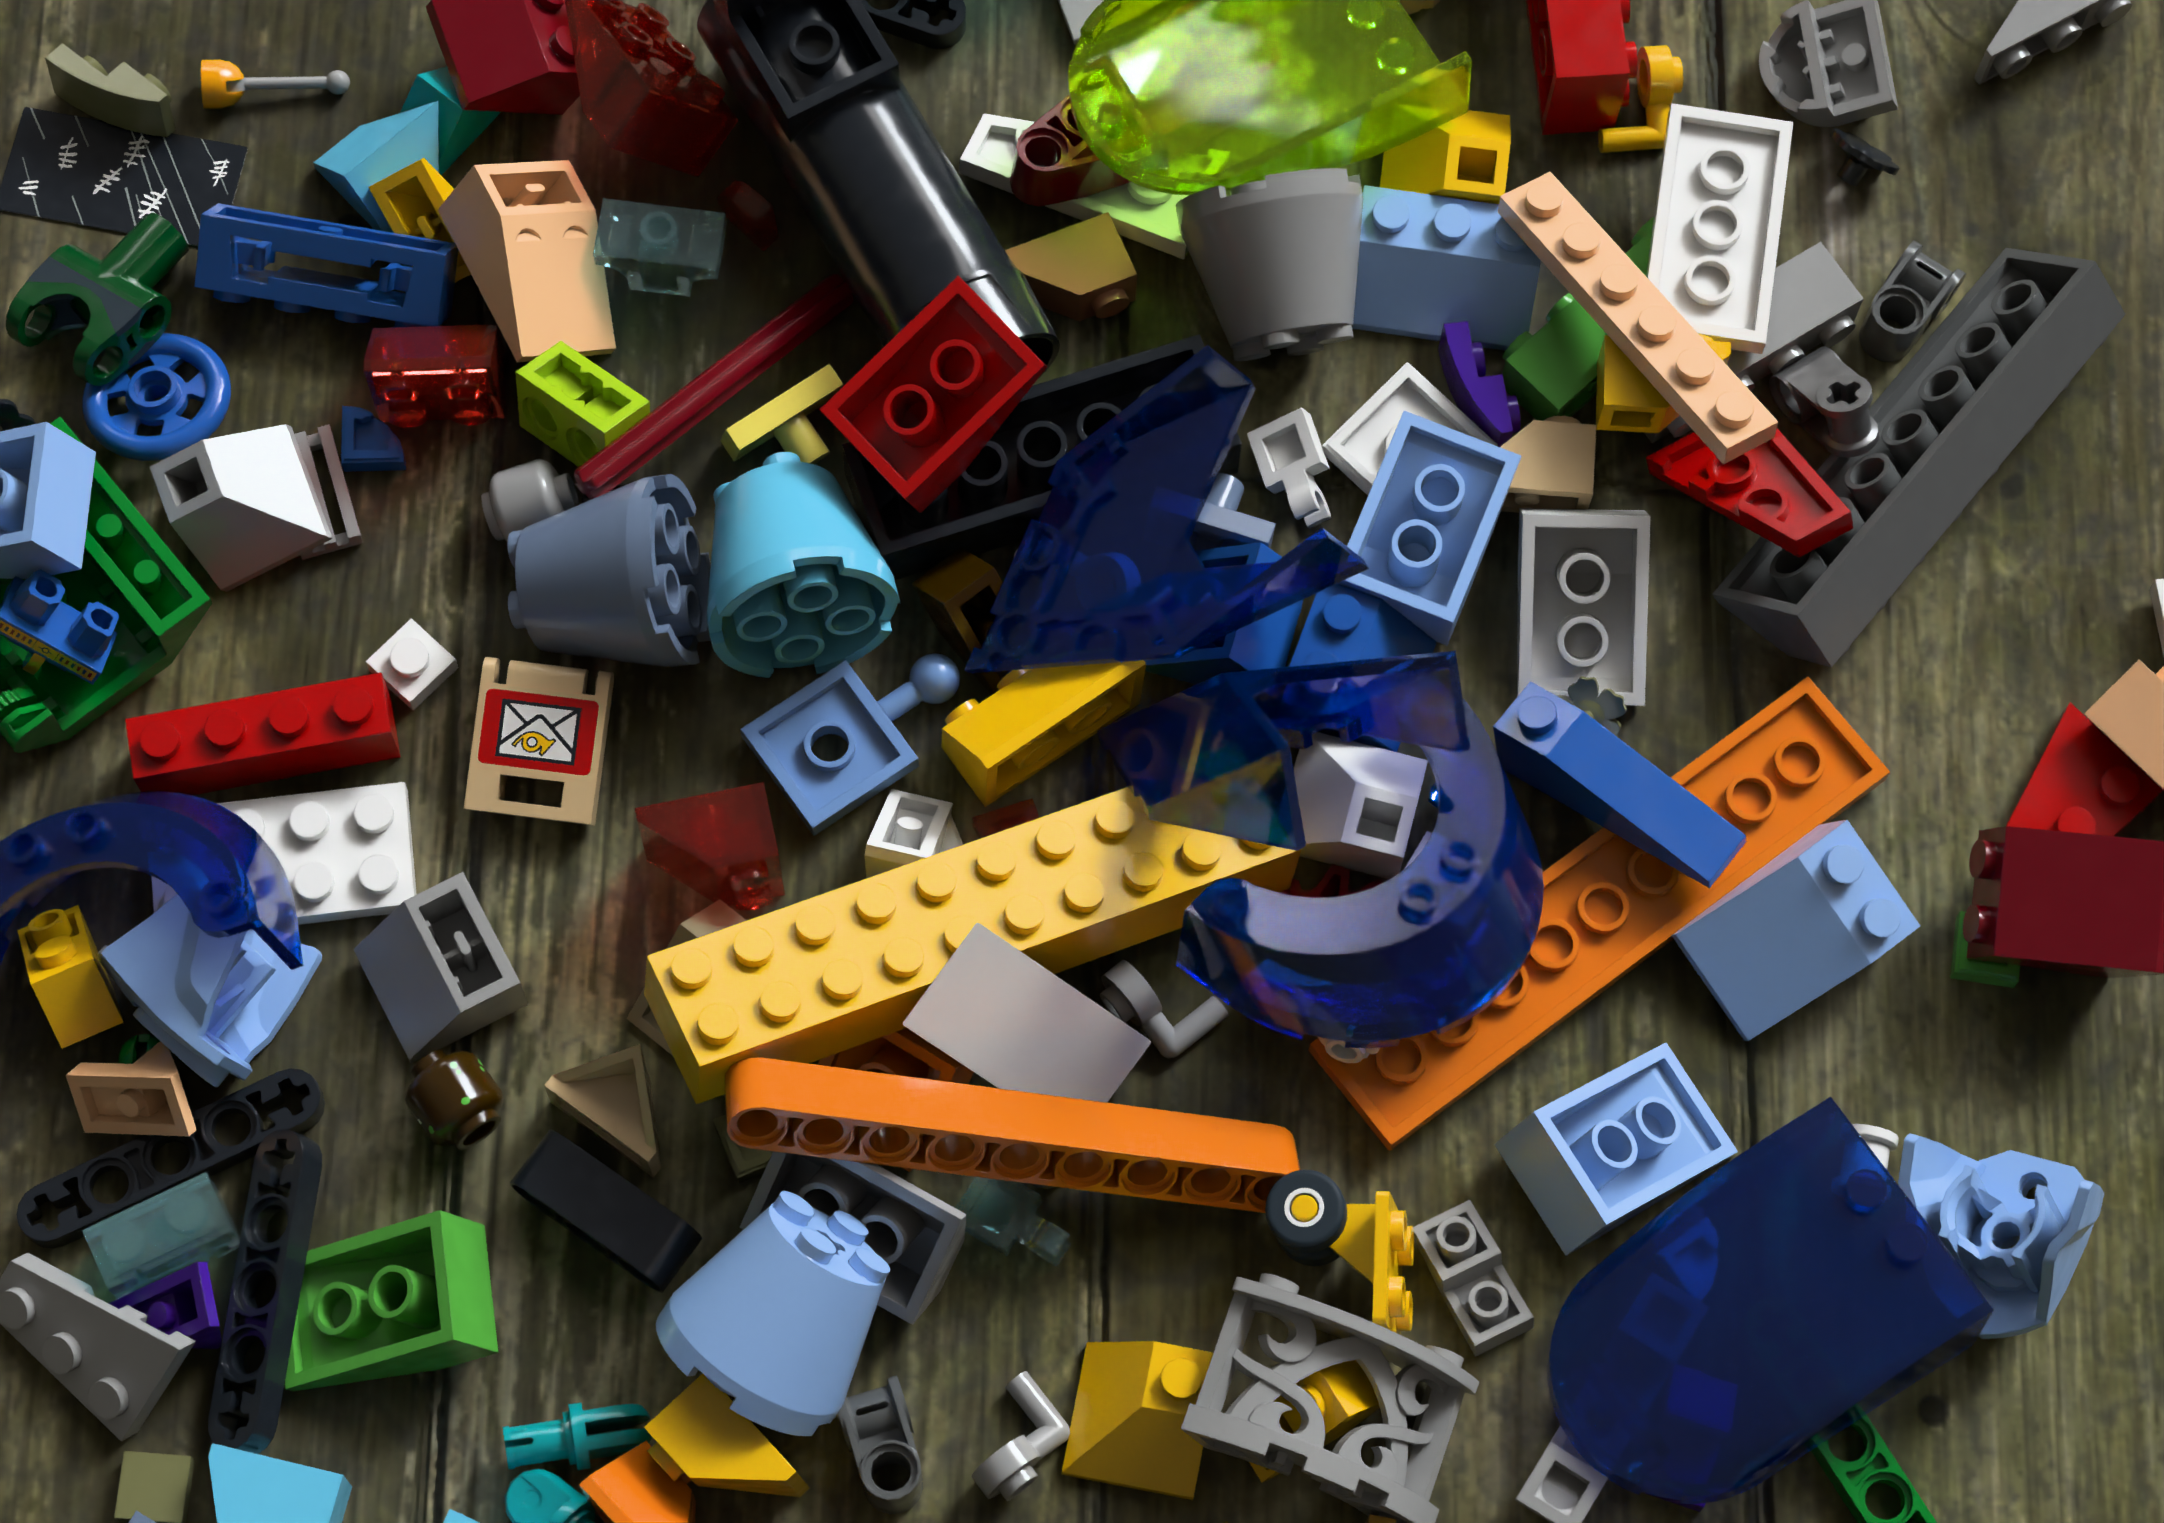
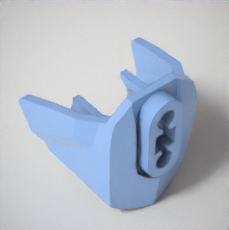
M182 890L149 918L109 946L104 945L97 953L101 965L132 1005L138 1007L133 1016L196 1074L214 1087H218L229 1073L245 1081L252 1072L249 1063L254 1056L272 1041L288 1018L322 961V954L314 947L248 928L253 917V910L251 906L244 902L207 893Z
M1909 1133L1904 1139L1898 1184L1905 1205V1225L1917 1251L1929 1289L1936 1299L1958 1323L1982 1339L2017 1336L2046 1326L2070 1283L2088 1243L2093 1225L2099 1217L2104 1197L2102 1188L2094 1182L2085 1180L2073 1166L2013 1150L1976 1161L1942 1143ZM2036 1187L2035 1199H2027L2028 1191Z

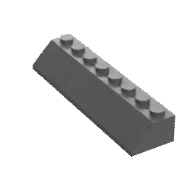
M2005 248L1869 408V414L1876 421L1879 429V440L1876 446L1869 452L1856 457H1839L1831 453L1816 471L1851 511L1853 529L1801 557H1797L1769 540L1760 537L1712 595L1716 601L1786 655L1833 667L1838 659L1849 650L1853 641L1873 617L1885 607L1889 598L1907 576L1923 561L1927 552L1947 528L1959 518L1967 504L1987 480L1997 472L2002 462L2022 438L2033 429L2037 420L2057 396L2068 387L2072 378L2096 349L2103 345L2107 336L2126 315L2096 261Z

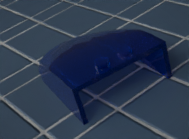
M1829 1097L1764 1138L1692 1188L1593 1267L1577 1283L1564 1302L1553 1329L1547 1364L1549 1393L1555 1414L1571 1444L1595 1470L1607 1476L1610 1481L1638 1495L1642 1491L1663 1498L1680 1500V1504L1715 1502L1746 1492L1762 1483L1971 1347L1994 1309L1838 1105Z

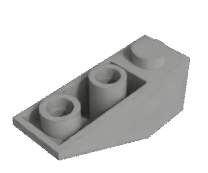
M2018 0L1986 49L1974 79L1980 85L1997 75L2006 79L2017 74L2031 62L2032 57L2047 49L2055 53L2067 48L2081 36L2083 30L2097 23H2100L2102 27L2115 23L2132 8L2131 0Z

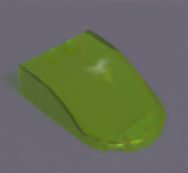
M1104 0L1095 8L1080 30L1081 37L1074 50L1072 61H1069L1068 70L1072 114L1080 134L1091 151L1115 173L1137 185L1168 194L1191 195L1215 186H1225V190L1230 191L1231 188L1241 184L1265 180V175L1308 169L1340 168L1376 156L1410 141L1468 112L1472 60L1465 51L1440 63L1399 0Z

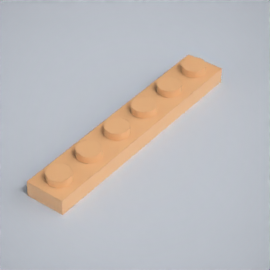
M1551 172L1500 196L1499 215L1723 464L1775 437L1778 421Z

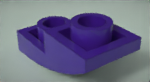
M1468 321L1443 324L1438 352L1442 370L1458 409L1496 442L1498 447H1501L1511 439L1513 433L1520 431L1521 421L1517 397L1515 395H1506L1503 374L1485 376L1486 365L1483 346L1481 342L1472 343Z

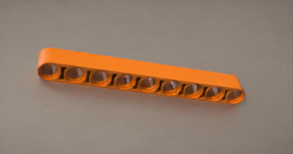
M762 1057L740 1060L730 1066L725 1073L727 1133L733 1142L750 1149L1265 1213L1266 1200L1274 1184L1283 1176L1300 1170L1293 1134L1285 1127L1275 1124Z

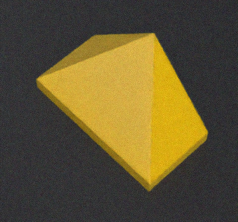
M425 158L368 187L393 233L455 243L438 212L439 207L452 193L454 188ZM459 250L455 283L471 275Z

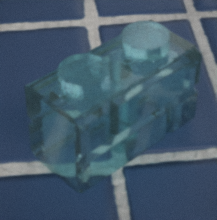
M207 1172L82 1230L108 1290L115 1295L116 1299L197 1261L209 1263L210 1256L214 1255L220 1258L239 1249L240 1243L239 1233L224 1200Z

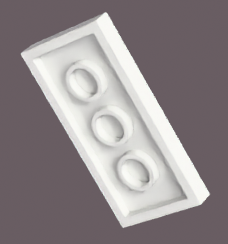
M1671 103L1667 118L1646 277L1698 334L1709 336L1714 341L1731 342L1732 350L1762 354L1767 340L1793 122Z
M405 782L147 811L154 913L182 890L207 893L241 901L251 906L253 917L248 928L259 930L391 914L403 901L417 895L408 789Z

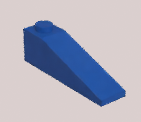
M1531 681L1493 726L1498 766L1501 769L1708 888L1714 884L1747 842L1746 835L1583 710Z

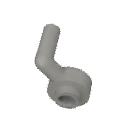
M1121 960L1101 976L1106 989L1099 996L1106 1009L1124 1023L1130 1020L1138 1027H1141L1160 1054L1166 1058L1177 1057L1229 1016L1223 1004L1215 996H1212L1175 1026H1172L1161 1012L1162 1005L1151 986L1129 962Z
M1027 1371L1020 1373L1012 1379L1005 1388L1037 1429L1028 1436L1021 1435L1001 1447L973 1472L971 1478L988 1499L1001 1493L1005 1500L1009 1501L1027 1489L1038 1478V1474L1033 1467L1039 1460L1065 1443L1070 1435V1428L1067 1422Z

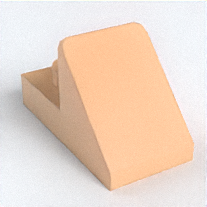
M161 1041L133 1064L81 1062L66 1074L84 1133L190 1136L197 1130L170 1050Z

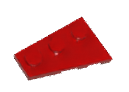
M1778 428L1773 439L1725 464L1717 458L1695 432L1646 457L1649 474L1797 557H1801L1853 529L1851 511Z

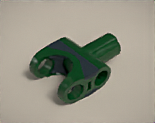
M150 213L102 260L77 246L70 244L61 246L33 272L14 297L6 315L5 326L7 334L11 339L23 346L32 347L45 339L50 340L60 332L84 328L85 331L82 334L84 338L79 343L73 358L74 373L78 378L95 386L111 382L138 361L165 332L171 318V302L167 297L154 291L152 288L189 251L185 238L168 220L158 214ZM34 310V314L31 321L25 327V323L28 316ZM102 352L101 361L93 368L94 361Z

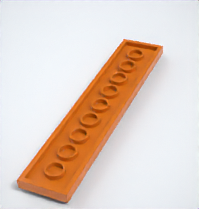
M1808 676L1671 777L1746 835L1747 842L1710 888L1603 827L1386 988L1377 1018L1380 1023L1377 1036L1381 1040V1047L1376 1054H1369L1367 1058L1362 1059L1358 1063L1340 1062L1326 1052L1325 1046L1320 1042L1319 1038L1310 1043L1308 1051L1387 1150L1391 1151L1673 940L1671 935L1815 827L1831 822L1883 783L1890 774V771Z

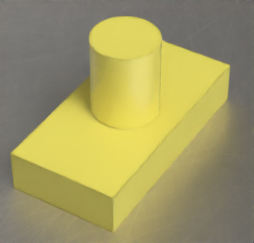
M830 364L826 365L727 428L722 436L721 443L733 461H736L775 436L785 452L797 454L801 462L817 463L828 455L830 451L807 418V415L826 404L842 388V381Z

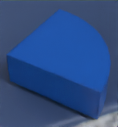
M342 406L341 464L344 472L406 470V460L400 440L392 429L366 409Z

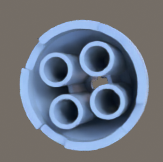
M781 1191L773 1204L672 1294L657 1317V1335L666 1353L686 1376H695L699 1370L715 1387L735 1397L730 1405V1410L759 1425L778 1432L795 1436H812L819 1425L830 1424L844 1404L879 1297L891 1269L887 1262L877 1255L864 1241L869 1232L865 1225L857 1218L840 1210L834 1211L830 1217L812 1208L800 1196L789 1191Z

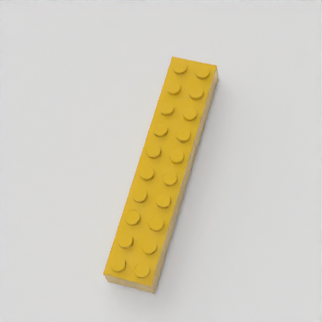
M1243 746L650 954L646 960L644 996L695 1103L699 1104L725 1094V1073L730 1066L740 1060L762 1057L809 1064L907 1028L903 1025V1021L976 923L982 924L1041 966L1056 974L1289 889L1302 849Z

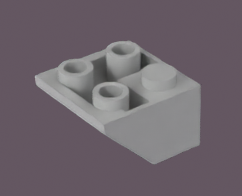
M284 424L203 439L150 466L169 523L222 591L228 592L333 539L295 434L289 425Z

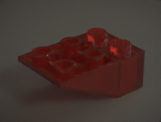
M565 0L582 110L611 149L699 177L738 121L737 117L723 101L725 96L723 89L712 79L700 72L694 64L697 60L696 55L686 45L671 35L667 30L669 21L652 6L639 3L637 7L623 3L621 0Z

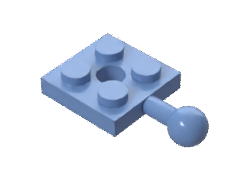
M936 653L927 654L919 658L912 666L909 682L904 683L879 701H876L845 660L741 728V735L813 836H815L919 767V758L892 722L919 705L922 701L929 704H940L952 698L959 687V670L956 664L947 656ZM826 734H835L842 737L848 744L847 752L836 761L827 762L820 760L812 752V746L819 737Z

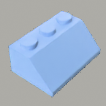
M1364 185L1352 329L1440 341L1443 324L1468 321L1472 343L1481 342L1483 348L1506 351L1519 335L1525 331L1529 332L1541 260L1499 215V204Z

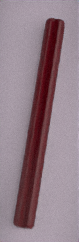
M830 274L577 468L574 473L576 478L575 485L580 493H584L591 500L610 492L845 310L854 300L852 291L846 281L838 274Z

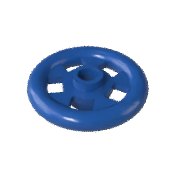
M163 333L150 349L128 369L147 360H150L153 366L139 370L131 379L126 373L127 370H125L117 378L105 385L95 386L86 382L83 392L84 419L91 434L109 451L133 460H164L203 439H208L225 418L231 399V381L225 364L206 344L179 334ZM184 361L200 371L186 383L182 377L173 372ZM125 396L126 406L129 411L124 414L110 416L108 399ZM163 397L160 400L153 401L156 398ZM189 399L203 402L199 412L192 420L181 417V414L188 405ZM140 424L148 426L163 425L161 435H137Z

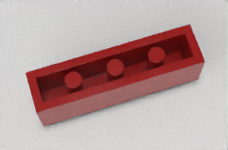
M382 672L125 719L133 779L147 804L401 757L392 699Z

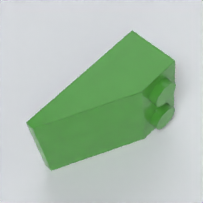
M438 1210L307 1252L285 1379L286 1390L300 1391L441 1370L498 1353L485 1225Z

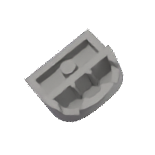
M1805 0L1782 13L1780 17L1781 24L1773 32L1768 43L1762 42L1759 54V68L1764 84L1773 98L1786 112L1806 124L1817 127H1835L1898 109L1877 0H1844L1817 9L1813 8L1809 0Z

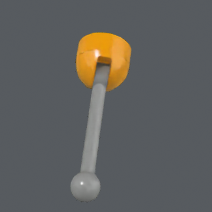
M220 59L201 60V91L204 109H221L233 106L240 101L245 90L328 89L333 94H343L350 86L348 75L341 70H334L328 76L244 77L241 70L229 61Z

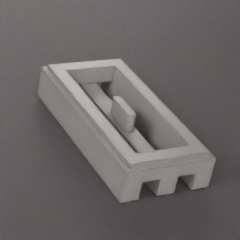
M330 424L317 427L319 433L307 436L305 431L295 433L297 443L333 538L301 554L302 560L363 543ZM323 449L346 528V532L334 535L312 456V451Z

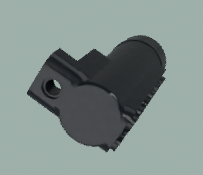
M705 0L697 22L699 35L864 311L883 348L959 275L1047 366L1041 374L1042 376L1058 355L1060 342L1024 274L1017 269L1001 246L901 81L899 63L861 0Z

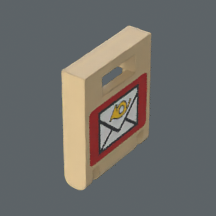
M485 657L481 673L464 809L595 826L614 673L599 671L595 684V695L586 694L589 673L587 669L510 660L506 684H499L500 659ZM506 776L563 782L561 808L503 801L507 781Z

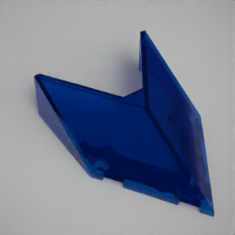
M1207 345L1057 461L1048 481L1053 488L1038 521L1031 519L990 611L996 617L981 649L974 647L964 670L969 673L1178 658L1369 569L1363 558L1323 527L1277 562L1212 568L1204 567L1189 542V538L1256 389L1248 377Z
M1456 651L1221 673L1097 730L1099 743L1104 750H1110L1112 763L1133 795L1142 798L1144 812L1150 820L1295 851L1305 847L1306 841L1290 747L1304 750L1313 745L1312 734L1321 729L1328 728L1339 730L1340 740L1347 742L1366 735L1458 753H1464L1470 749Z

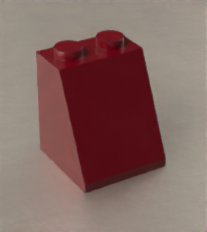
M2011 826L1979 830L1978 840L1974 843L1969 858V870L1974 878L1972 904L1967 908L1963 920V936L1968 942L1966 958L2102 978L2164 974V841Z

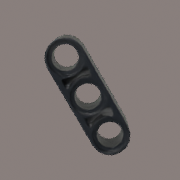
M553 1130L548 1131L509 1183L526 1201L638 1280L660 1293L664 1292L703 1239L692 1226L569 1139Z

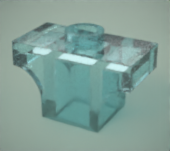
M603 198L593 251L595 264L606 266L622 273L628 279L631 290L690 297L693 282L702 279H718L727 227L726 213Z

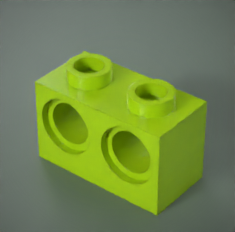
M559 341L516 371L520 426L578 467L650 413V401L563 341Z

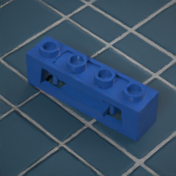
M218 203L201 214L194 287L214 290L213 297L226 302L245 303L251 301V297L274 300V308L285 312L307 313L311 311V307L334 310V318L345 322L368 323L371 322V317L395 321L394 327L404 332L429 333L432 327L438 328L452 314L458 248L452 242ZM247 238L256 239V240H262V241L259 242V241L249 240V239H247ZM276 252L371 267L376 260L390 262L387 267L380 268L379 281L291 266H283L278 271L264 269L269 263H275ZM394 289H395V290L405 291L406 293L396 292V291H391V290H394Z

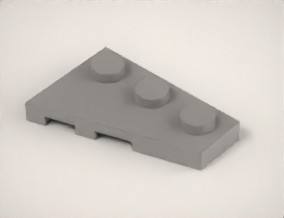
M30 1253L11 1260L0 1278V1324L120 1441L138 1433L196 1341L178 1331L167 1335L146 1324L147 1315L129 1305L118 1309L95 1297L92 1286Z

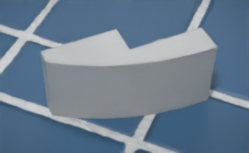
M1471 1200L1413 1227L1414 1239L1424 1261L1475 1357L1534 1328V1317L1502 1265V1252Z

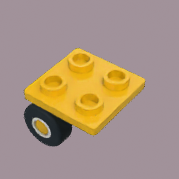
M1298 1170L1279 1179L1268 1194L1265 1215L1269 1228L1282 1250L1294 1261L1308 1266L1326 1265L1341 1257L1373 1284V1323L1400 1335L1401 1331H1411L1413 1324L1412 1292L1406 1291L1405 1278L1402 1277V1266H1413L1414 1229L1413 1226H1407L1406 1211L1398 1210L1390 1191H1376L1375 1204H1347L1337 1184L1321 1172Z

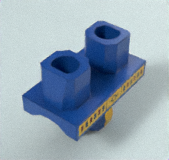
M41 569L35 571L25 581L15 576L8 585L0 605V634L9 638L10 642L28 651L23 661L22 669L34 675L44 661H47L63 671L67 670L93 685L103 671L118 634L114 631L119 619L118 612L98 601L95 603L88 602L82 612L72 608L61 601L66 590L62 586L61 580Z

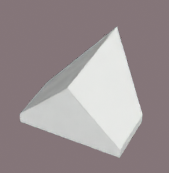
M891 789L866 844L864 854L866 878L964 845L951 815L953 803Z

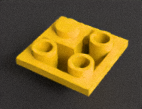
M1390 100L1379 187L1499 204L1500 196L1505 194L1511 144L1510 115Z

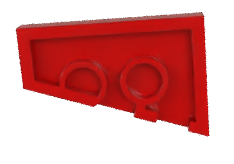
M2070 702L2064 710L2046 749L2040 757L2027 786L2005 826L2116 837L2163 790Z

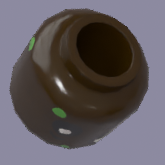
M436 1050L422 1058L412 1068L411 1074L415 1079L411 1082L405 1093V1102L411 1114L435 1145L445 1147L455 1145L458 1150L468 1149L484 1140L499 1126L501 1117L498 1113L504 1101L502 1091L473 1053L459 1051L446 1055L443 1050Z

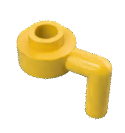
M1667 45L1643 46L1638 52L1637 89L1640 102L1646 110L1647 125L1599 129L1598 147L1600 153L1664 148L1670 105L1674 93H1681L1683 88V66L1681 59L1678 56L1672 57Z

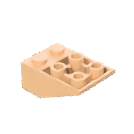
M570 161L473 165L439 207L438 212L516 361H532L559 341H563L583 356L612 354L616 349L596 210Z

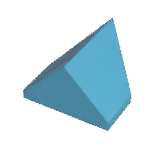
M438 101L360 125L313 162L315 169L375 230L393 233L368 188L369 186L422 158H425L439 173Z

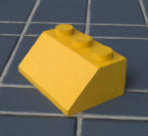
M1099 624L1083 635L1079 630L1072 631L1050 648V657L1032 669L1027 664H1024L1009 672L998 683L997 688L999 691L981 703H978L976 699H971L955 708L945 719L947 725L942 728L941 748L982 804L987 807L1139 705L1146 669V662L1141 655Z

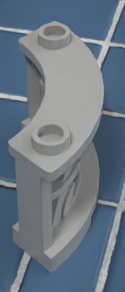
M1267 1273L1261 1274L1259 1282L1236 1277L1232 1291L1235 1293L1196 1405L1189 1404L1181 1429L1207 1449L1240 1458L1287 1476L1290 1475L1293 1464L1302 1467L1301 1472L1311 1475V1479L1322 1482L1320 1490L1348 1503L1368 1517L1371 1514L1396 1519V1523H1435L1439 1509L1430 1503L1429 1500L1464 1394L1475 1395L1479 1385V1381L1461 1368L1464 1358L1444 1348L1430 1345L1424 1347L1366 1319L1298 1295L1299 1286L1285 1278ZM1255 1312L1276 1317L1284 1322L1288 1328V1337L1282 1343L1273 1340L1268 1334L1258 1336L1262 1351L1272 1360L1280 1362L1272 1368H1268L1242 1353ZM1315 1329L1341 1339L1316 1345ZM1356 1360L1374 1389L1379 1402L1383 1424H1367L1354 1428L1338 1441L1331 1452L1323 1449L1325 1425L1320 1408L1311 1395L1296 1385V1383L1329 1366ZM1388 1361L1402 1369L1396 1376ZM1237 1369L1255 1381L1237 1397L1226 1413H1223L1221 1410ZM1419 1381L1427 1384L1421 1404L1415 1398V1387ZM1280 1395L1288 1400L1300 1413L1301 1425L1294 1433H1288L1280 1426L1279 1419L1281 1414L1292 1410L1291 1407L1284 1403L1274 1402ZM1406 1416H1416L1412 1430L1407 1428ZM1371 1438L1385 1439V1447H1371L1374 1452V1462L1371 1467L1365 1465L1361 1457L1363 1443Z

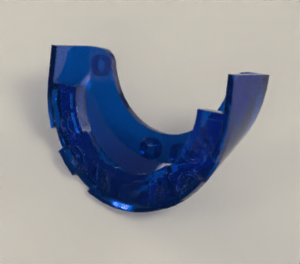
M1431 669L1408 689L1402 698L1400 718L1404 727L1422 748L1434 773L1436 782L1431 786L1428 802L1438 809L1437 822L1432 835L1424 849L1410 865L1393 878L1376 887L1359 893L1327 898L1287 895L1256 886L1244 879H1221L1208 886L1184 911L1176 966L1225 1003L1269 1029L1300 1040L1303 1039L1304 1034L1342 1040L1345 1043V1048L1398 1046L1402 1038L1424 1034L1436 1030L1439 1035L1467 1022L1486 1009L1514 980L1530 953L1539 927L1544 892L1542 865L1536 842L1494 745L1480 719L1453 687Z
M165 791L115 795L53 814L13 832L0 841V965L11 942L5 934L27 902L34 908L58 885L82 870L116 867L144 872L169 885L185 903L190 911L193 922L208 936L222 938L253 929L291 970L304 966L294 898L284 868L274 851L254 828L240 816L214 802L184 793Z

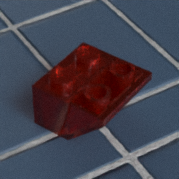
M497 324L372 329L364 357V374L381 421L390 422L399 427H417L426 423L427 420H452L461 425H480L487 422L489 418H505L504 346Z

